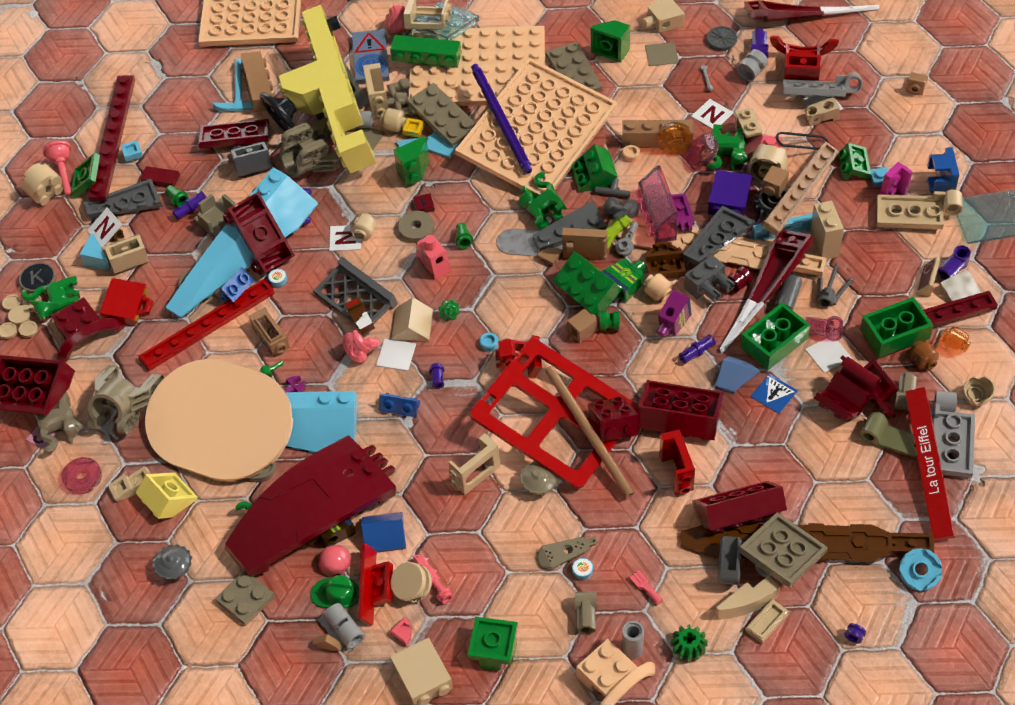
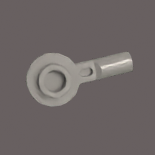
M632 221L625 238L617 241L615 248L618 254L627 256L632 253L634 249L632 238L639 225L637 222Z

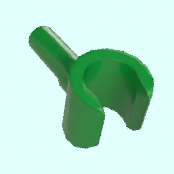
M281 360L270 367L264 365L260 371L272 378V371L284 365V362Z

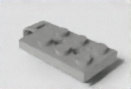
M850 72L847 75H836L835 82L783 79V93L787 94L788 97H797V95H804L807 98H814L815 95H819L827 99L832 98V96L846 97V93H857L863 87L862 78L856 72ZM857 79L858 83L855 86H850L849 81Z
M936 390L933 426L943 475L972 478L975 414L955 412L957 393ZM948 437H956L958 441L951 442ZM953 453L958 458L950 459L947 454Z

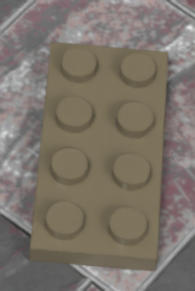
M578 42L546 51V56L555 71L598 93L603 91L599 79Z
M432 83L407 100V104L451 147L462 142L476 124L435 83Z

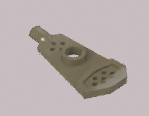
M595 536L588 539L578 537L543 545L537 560L541 568L552 570L587 552L589 546L597 544L598 541ZM570 549L572 552L570 554H566L564 550Z

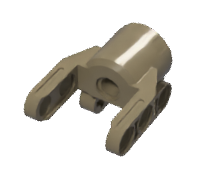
M323 118L310 125L302 123L288 129L281 136L283 147L280 149V159L284 169L291 177H298L311 170L313 172H325L343 167L336 152L327 153L329 145L323 139H314L321 134L328 135L330 132L327 125L329 118Z
M108 365L95 378V394L88 401V411L90 414L88 426L95 429L102 428L111 418L114 409L118 410V418L114 421L117 431L127 435L139 421L140 408L148 405L153 392L164 379V375L151 374L139 388L134 387L128 380L118 377L119 370L117 366Z

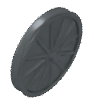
M718 26L708 32L707 43L714 49L727 50L737 43V34L729 27Z

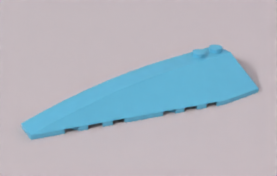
M274 167L250 194L251 196L257 192L260 193L285 239L291 233H295L318 206V202L297 183ZM227 224L224 226L165 307L166 310L179 318L184 317L200 305L202 300L213 295V292L219 287H223L241 267L246 270L251 266L253 256L236 226L232 227Z
M356 391L286 393L292 406L293 418L292 432L286 446L298 451L300 449L308 450L309 453L314 454L348 435L356 442L358 417Z

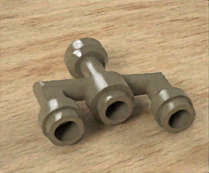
M408 78L388 84L387 88L391 96L390 99H387L388 106L395 105V109L403 111L405 116H416L417 113L410 106L402 109V106L406 105L408 100L407 93H396L397 90L404 91L410 88Z

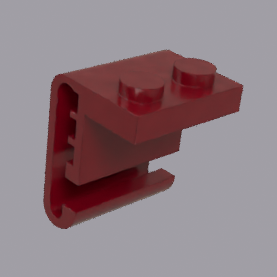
M846 357L840 365L843 366L841 371L835 372L827 388L824 391L817 392L814 397L819 402V406L827 410L830 409L835 413L834 416L842 421L857 418L862 413L881 380L880 377L850 357Z

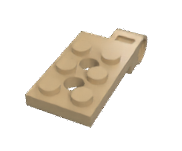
M948 190L946 192L934 191V196L878 194L877 227L943 229V215L953 216L962 212V193L958 190ZM892 210H899L900 213H893ZM917 210L919 213L913 214L910 211Z

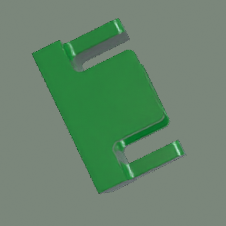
M475 616L468 659L478 660L480 668L499 671L502 667L501 664L511 665V661L514 662L517 646L518 622Z

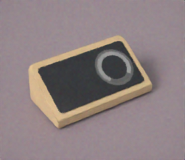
M935 257L923 266L916 291L917 295L931 296L940 257Z

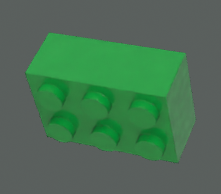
M575 251L552 280L558 287L598 317L601 316V311H606L623 288Z
M914 297L863 315L860 326L862 334L878 358L912 346L919 341L923 342L930 339L933 329L932 322Z
M782 302L742 333L740 348L765 369L769 370L809 338L810 324Z

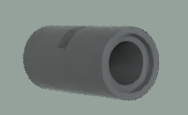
M789 275L781 285L774 308L783 302L790 309H794L802 286V280L798 276Z

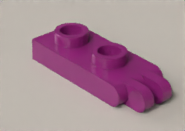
M686 194L668 195L667 201L675 226L680 227L681 232L685 231V226H687L688 231H692L694 218Z

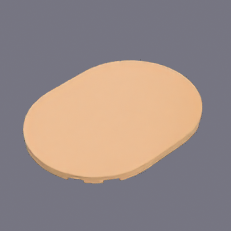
M196 360L175 369L157 386L146 410V434L155 452L169 464L213 480L234 482L256 476L279 458L291 436L293 427L292 406L282 387L266 374L222 360Z

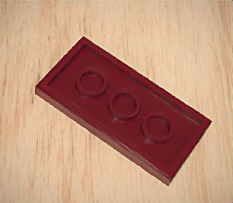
M269 119L201 126L198 142L199 149L269 142Z

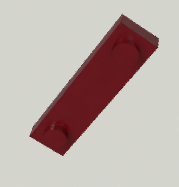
M985 291L927 308L923 311L932 322L933 328L996 310L998 304L991 292Z

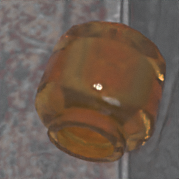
M956 326L947 327L940 338L942 347L955 355L960 354L962 351L966 352L971 344L968 341L969 334Z

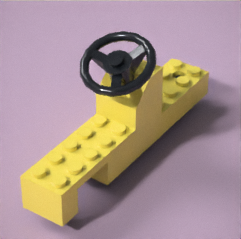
M321 5L303 11L304 19L301 21L304 28L307 29L305 34L308 41H311L309 46L312 53H315L313 56L315 62L279 75L281 83L278 86L281 93H285V98H273L266 92H261L259 97L267 112L284 132L295 127L292 118L297 110L311 115L323 112L326 119L329 118L327 125L330 132L333 131L331 138L334 145L337 144L335 147L337 156L340 158L343 167H347L349 172L353 173L377 162L362 129L345 135V131L364 123L333 31L340 29L341 25L337 16L328 19Z

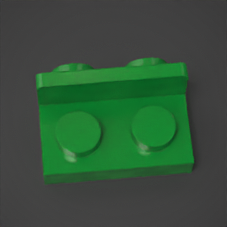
M848 142L838 154L843 180H847L851 175L868 179L871 171L866 147Z

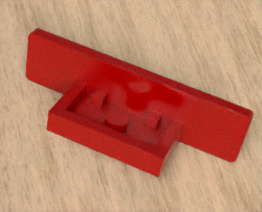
M365 543L362 544L360 554L361 571L359 572L360 589L358 591L359 608L357 613L361 621L371 626L374 623V606L392 602L391 577L393 574V564L390 561L376 564L377 552Z

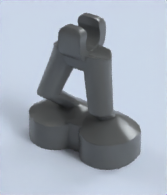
M610 197L604 203V212L606 215L613 216L616 219H621L623 215L634 218L639 213V204L634 199L620 202L618 198Z

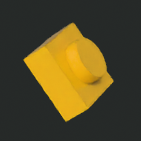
M407 118L402 130L403 135L420 138L425 126L424 121Z

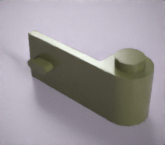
M880 412L869 414L859 433L863 440L917 459L913 434L888 426L885 415Z

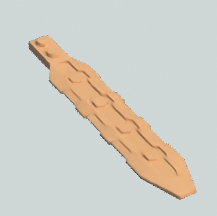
M646 217L629 218L631 223L635 221L639 224L632 238L634 246L651 249L652 245L657 242L667 241L671 242L672 246L680 247L684 253L702 231L698 227L693 226L692 231H688L687 226H685V231L681 232L680 227H676L675 224L665 223L662 220ZM610 219L608 226L616 219ZM630 225L619 232L616 237L620 239L625 238ZM737 237L713 256L721 263L748 266L750 269L761 271L772 242ZM805 254V257L793 271L822 277L827 258Z

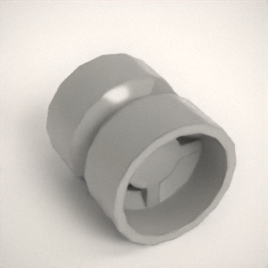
M753 49L737 65L736 71L743 80L751 82L768 65V59L764 53Z

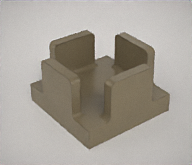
M210 194L198 203L200 212L194 217V221L210 236L216 238L226 225L223 220L224 210L236 203L226 194L222 195V198L218 201H215L214 196Z

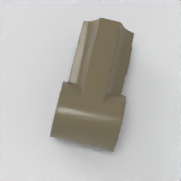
M905 372L900 374L898 381L899 389L896 392L894 409L909 411L905 391L916 389L917 377L913 373Z
M575 592L577 632L583 635L596 632V592Z

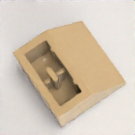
M139 234L104 246L114 274L149 262Z

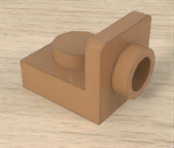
M911 72L907 81L906 91L923 95L928 76Z

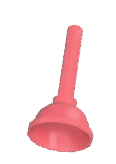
M66 141L50 142L43 148V154L50 162L58 166L64 193L66 196H70L71 188L65 168V161L69 158L71 146Z

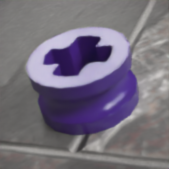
M850 623L847 627L848 629L844 632V636L853 643H862V637H865L866 630L858 624Z

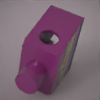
M674 289L672 290L658 314L659 328L656 333L660 337L666 338L669 333L673 335L678 334L692 315L690 297Z

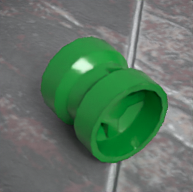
M601 311L600 330L610 328L619 331L620 312L608 313L607 311Z

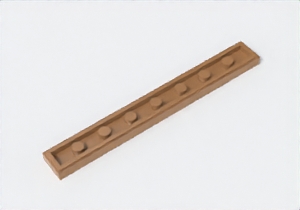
M825 141L761 226L777 237L839 151Z

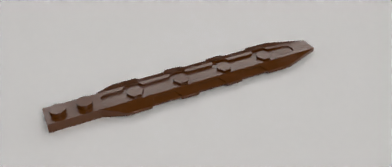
M743 523V525L738 527L726 526L719 532H711L704 528L703 525L681 531V547L719 559L720 538L722 536L740 537L743 544L764 524ZM808 523V525H797L828 547L827 552L818 561L851 560L852 562H876L890 555H905L913 549H927L933 553L935 552L933 533H890L872 524L840 526Z

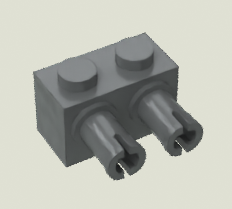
M265 142L250 143L249 146L245 147L238 145V148L235 146L231 150L234 168L238 176H246L253 172H262L272 168L269 150Z
M713 255L685 274L684 289L696 299L705 294L712 302H716V299L719 300L722 296V293L714 288L717 284L726 292H730L735 287V282L725 275V265Z

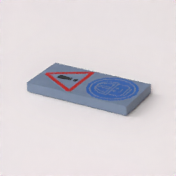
M385 29L353 32L356 82L358 84L366 83L363 66L380 63L383 81H390Z

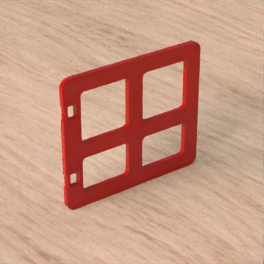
M530 339L490 386L484 396L471 409L470 417L474 422L572 487L580 489L584 487L602 463V460L596 450L593 449L580 468L574 470L540 448V444L560 419H565L581 431L583 430L561 396H554L522 373L536 357H539L572 379L567 388L575 400L584 389H589L604 400L612 399L616 396L623 397L636 412H638V405L539 340ZM522 356L528 359L524 365L519 362ZM511 387H516L549 410L528 437L517 433L490 414ZM489 396L495 399L491 405L485 402ZM586 417L598 435V424ZM619 439L602 443L607 451L610 452Z

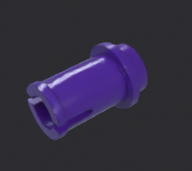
M434 363L429 368V372L432 375V387H435V389L444 387L443 372L445 369L440 363Z

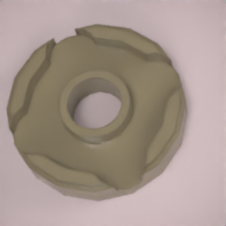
M411 211L399 220L398 228L403 239L416 243L426 236L433 234L434 222L433 218L426 212ZM414 225H420V226H421L420 228H417V229L412 228Z

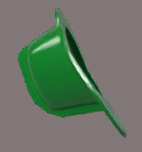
M336 575L332 578H324L318 581L312 587L311 599L319 607L329 608L334 604L340 603L344 608H349L358 602V591L360 588L357 583L348 577Z

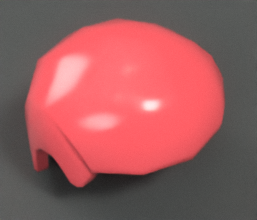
M331 545L321 552L318 567L321 573L328 577H332L335 574L342 575L350 566L351 556L345 547Z

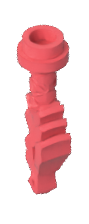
M414 555L413 562L423 565L429 570L432 578L431 586L438 593L437 599L443 604L450 602L453 598L452 591L449 588H444L439 582L440 577L436 575L437 570L433 569L427 562L429 558Z

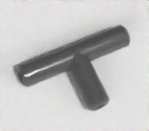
M618 178L611 183L610 188L595 187L594 189L595 194L624 198L630 197V191L617 189Z

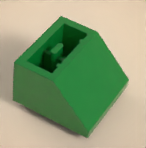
M593 144L573 163L571 168L578 191L581 193L592 191L595 187L606 188L618 177L610 152L596 144Z

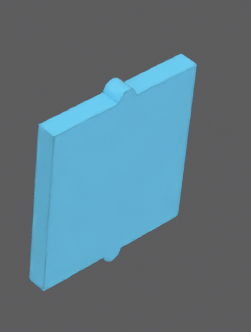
M435 131L428 136L427 140L429 152L449 159L459 146L457 144L451 147Z

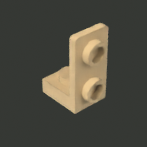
M752 108L735 111L734 127L736 131L738 127H741L746 138L762 135V128Z

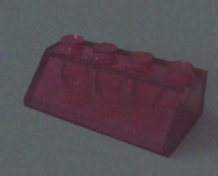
M659 165L638 182V190L635 191L637 201L640 200V210L644 212L645 224L649 225V235L653 236L655 243L677 240L678 211Z

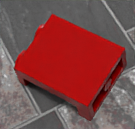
M680 429L660 434L659 456L661 462L673 459L677 468L674 471V495L687 494L693 491L695 467Z

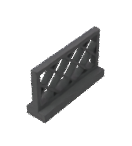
M343 257L337 261L338 266L314 290L317 296L352 322L353 320L344 305L348 302L349 295L357 294V297H360V294H370V300H362L363 305L370 304V311L367 312L373 325L390 307L394 309L398 305L395 296ZM339 273L344 275V280L335 281V277ZM347 284H357V290H347ZM344 285V292L335 293V286ZM325 287H331V293L323 294L321 291ZM344 296V303H335V297ZM374 303H382L384 305L380 310H373Z

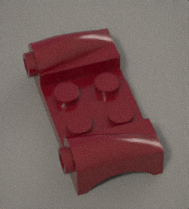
M259 192L224 210V222L232 227L236 226L253 256L251 268L254 273L259 275L265 274L295 256Z

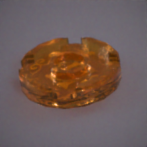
M680 122L665 124L657 135L660 149L671 155H679L686 152L693 142L690 128Z

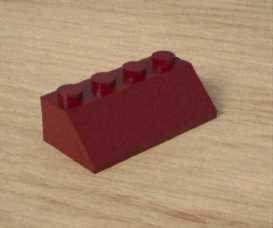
M769 481L692 500V504L703 527L711 532L722 531L723 527L726 526L738 527L743 525L742 522L745 521L757 522L762 520L761 517L767 515L773 517L777 512L781 514L780 512L787 510L783 486Z

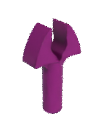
M300 376L287 378L288 387L284 389L285 393L304 392L306 387L305 380L299 385H295L301 381Z

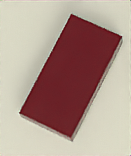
M146 166L140 181L143 182L151 179L154 185L164 187L171 185L175 187L180 173L176 170Z

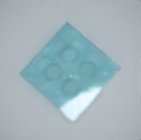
M440 1L433 7H443L445 2ZM452 5V14H449V23H446L445 29L413 30L436 39L452 40L479 21V15ZM417 16L414 22H441V16Z

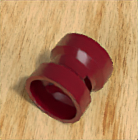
M740 267L736 270L735 274L731 273L727 276L735 282V287L733 288L735 292H739L744 285H748L753 281L751 273L745 267Z

